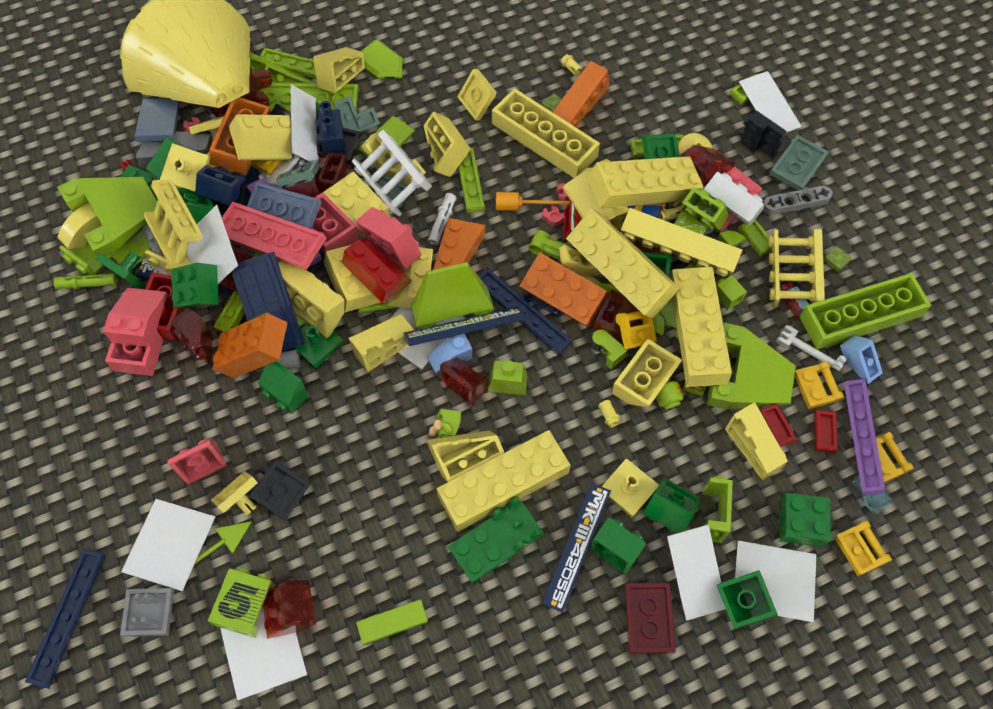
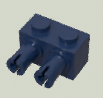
M322 101L320 103L321 111H318L319 119H315L316 129L320 130V133L317 134L318 145H322L323 152L345 150L340 109L332 110L329 101Z
M205 165L196 173L195 193L230 206L232 202L239 198L240 186L246 179L243 174L239 176L240 173L235 175L229 174L226 168L222 169V166L215 169Z

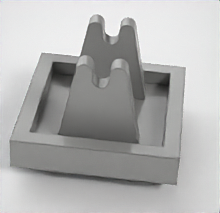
M172 588L126 589L120 636H169L174 590Z

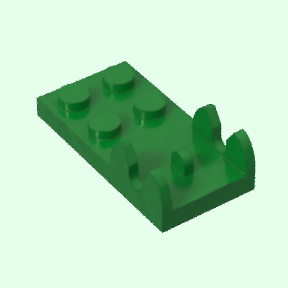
M515 497L506 508L495 510L491 518L450 544L448 549L473 584L544 536V531L539 527L521 499Z

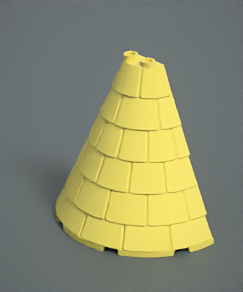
M150 0L141 8V12L136 18L131 19L123 35L120 58L122 60L123 70L121 72L129 92H139L144 95L171 98V100L220 108L249 93L251 30L243 16L225 0Z

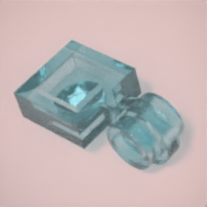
M858 474L854 477L853 485L857 490L862 491ZM887 493L863 495L860 498L874 515L893 501Z

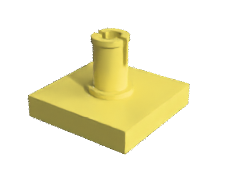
M473 69L457 97L475 120H481L497 92L479 69Z
M224 116L189 127L190 133L195 134L207 130L210 131L211 137L214 140Z
M172 143L160 180L172 179L174 185L195 192L196 173L205 165L208 166L211 157Z
M626 458L601 487L611 490L608 499L633 518L657 490L659 484Z
M244 471L217 494L212 501L223 513L236 503L244 514L248 515L251 511L245 503L252 510L257 505L251 501L246 493L258 482Z

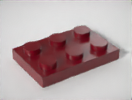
M625 583L629 654H674L676 648L670 583Z

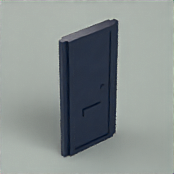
M275 252L237 263L238 266L231 273L247 320L249 321L269 313L288 322L282 351L304 345L305 342Z

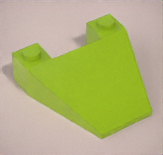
M143 177L75 178L57 187L72 212L87 203H90L102 226L84 234L97 256L100 253L107 256L117 251L147 223L144 218V212L155 211L157 204L156 198Z
M468 262L427 271L411 305L416 329L434 326L437 321L473 313V316L494 312L488 288Z
M724 323L723 327L728 352L737 354L733 381L726 385L709 386L706 405L722 409L745 408L754 402L757 407L790 404L796 366L745 327Z

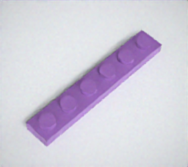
M865 379L845 381L844 386L862 495L886 493Z

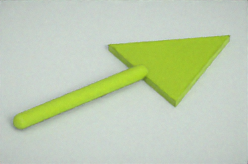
M252 522L216 528L222 540L198 556L195 564L224 543L233 554Z

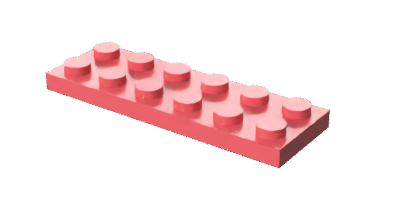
M235 202L231 203L222 217L230 242L261 254L275 252L277 260L307 270L326 240V236L323 233Z

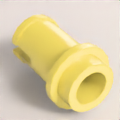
M566 54L561 60L562 66L567 67L574 76L581 73L583 67L573 59L572 55Z
M682 207L663 208L659 212L658 218L667 222L677 219L680 213L676 212L683 211Z
M605 400L601 402L598 407L606 419L605 424L609 425V427L617 426L620 423V415L616 414L611 401Z

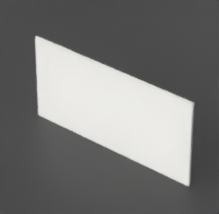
M768 71L739 81L756 112L759 111L787 132L802 127Z
M290 84L292 153L307 161L317 160L316 98Z
M709 525L667 536L686 621L726 609L717 588V584L721 583Z

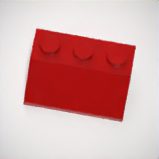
M359 239L344 250L342 263L382 304L412 282L372 240Z

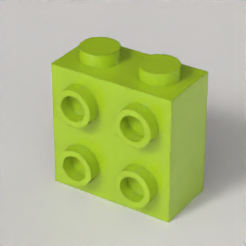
M693 187L682 202L685 211L698 220L699 218L710 230L716 229L719 231L730 216L725 203L718 198L712 199L709 193L702 188L698 190Z

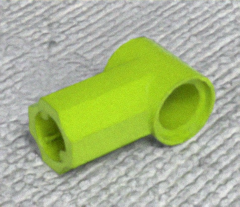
M538 230L528 248L535 255H538L540 252L560 260L559 248L567 244L552 239L545 231Z

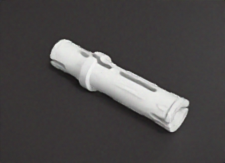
M452 193L445 194L443 203L437 210V218L427 239L430 245H439L448 218L453 213L452 208L457 198Z

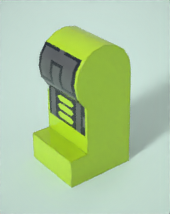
M597 330L593 333L591 347L593 350L601 352L607 358L606 365L612 370L626 357L627 349H624V346L605 330Z

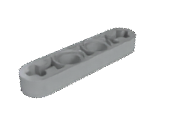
M818 186L768 196L763 202V212L768 215H775L825 205L830 201L833 192L827 186ZM801 196L809 197L810 201L806 202L802 200ZM789 199L793 204L787 205L784 200Z

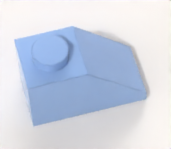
M461 334L444 340L427 357L435 374H438L471 360L472 347L465 334Z
M854 335L840 345L843 356L847 359L846 363L861 379H865L866 383L869 384L883 373L873 340Z

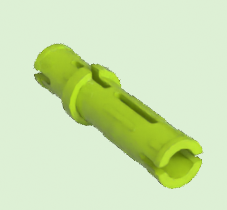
M115 273L86 276L72 274V276L54 277V287L56 289L73 288L76 290L81 287L117 285Z

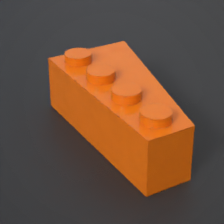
M590 61L552 113L577 127L584 116L609 89L608 70Z
M448 218L433 270L465 262L469 264L473 255L478 251L479 245L485 239V225Z

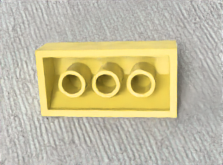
M280 261L278 264L294 312L311 326H316L319 332L328 338L344 314L345 300L340 294L332 291L326 283L318 280L313 273Z

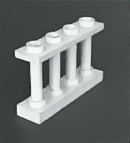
M382 130L378 134L382 139L381 145L363 163H360L355 158L352 162L356 166L354 168L360 176L365 177L364 182L371 189L373 188L376 191L375 194L388 206L389 213H395L400 216L402 213L397 206L416 188L422 187L428 191L432 185L392 136ZM386 150H391V158L371 175L367 168ZM396 162H400L403 165L401 170L381 188L377 181ZM406 175H411L413 177L412 182L394 200H391L387 193Z

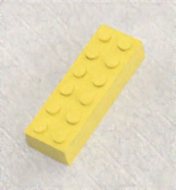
M515 88L492 109V124L573 178L581 174L598 157L600 146L598 141Z
M690 156L597 162L587 175L600 209L684 201L693 187L698 190L699 188H704Z
M629 208L621 228V233L630 242L634 243L636 240L642 242L641 246L653 249L655 247L660 249L662 254H674L679 256L678 260L689 263V261L697 263L696 266L699 268L713 267L714 273L722 277L730 276L734 272L742 249Z
M593 209L589 210L566 238L644 316L654 318L680 289L601 213Z
M713 267L673 269L671 280L680 288L672 298L686 387L726 385L729 383L732 371Z
M548 430L436 489L438 497L458 533L490 516L498 508H505L513 498L519 497L521 499L567 475L571 465Z

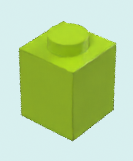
M733 275L726 279L721 278L716 283L718 299L727 311L741 303L747 293Z

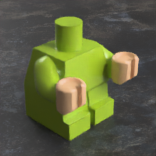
M440 409L436 421L429 429V436H436V434L438 438L455 436L460 425L461 412Z

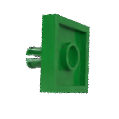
M676 134L642 136L645 159L679 157Z
M130 250V253L123 262L118 265L101 253L97 256L96 260L136 288L145 290L147 285L131 274V270L141 259L139 255Z
M307 323L300 329L305 344L293 349H297L298 354L315 369L344 344V340L334 331L326 338L319 332L316 326H311Z

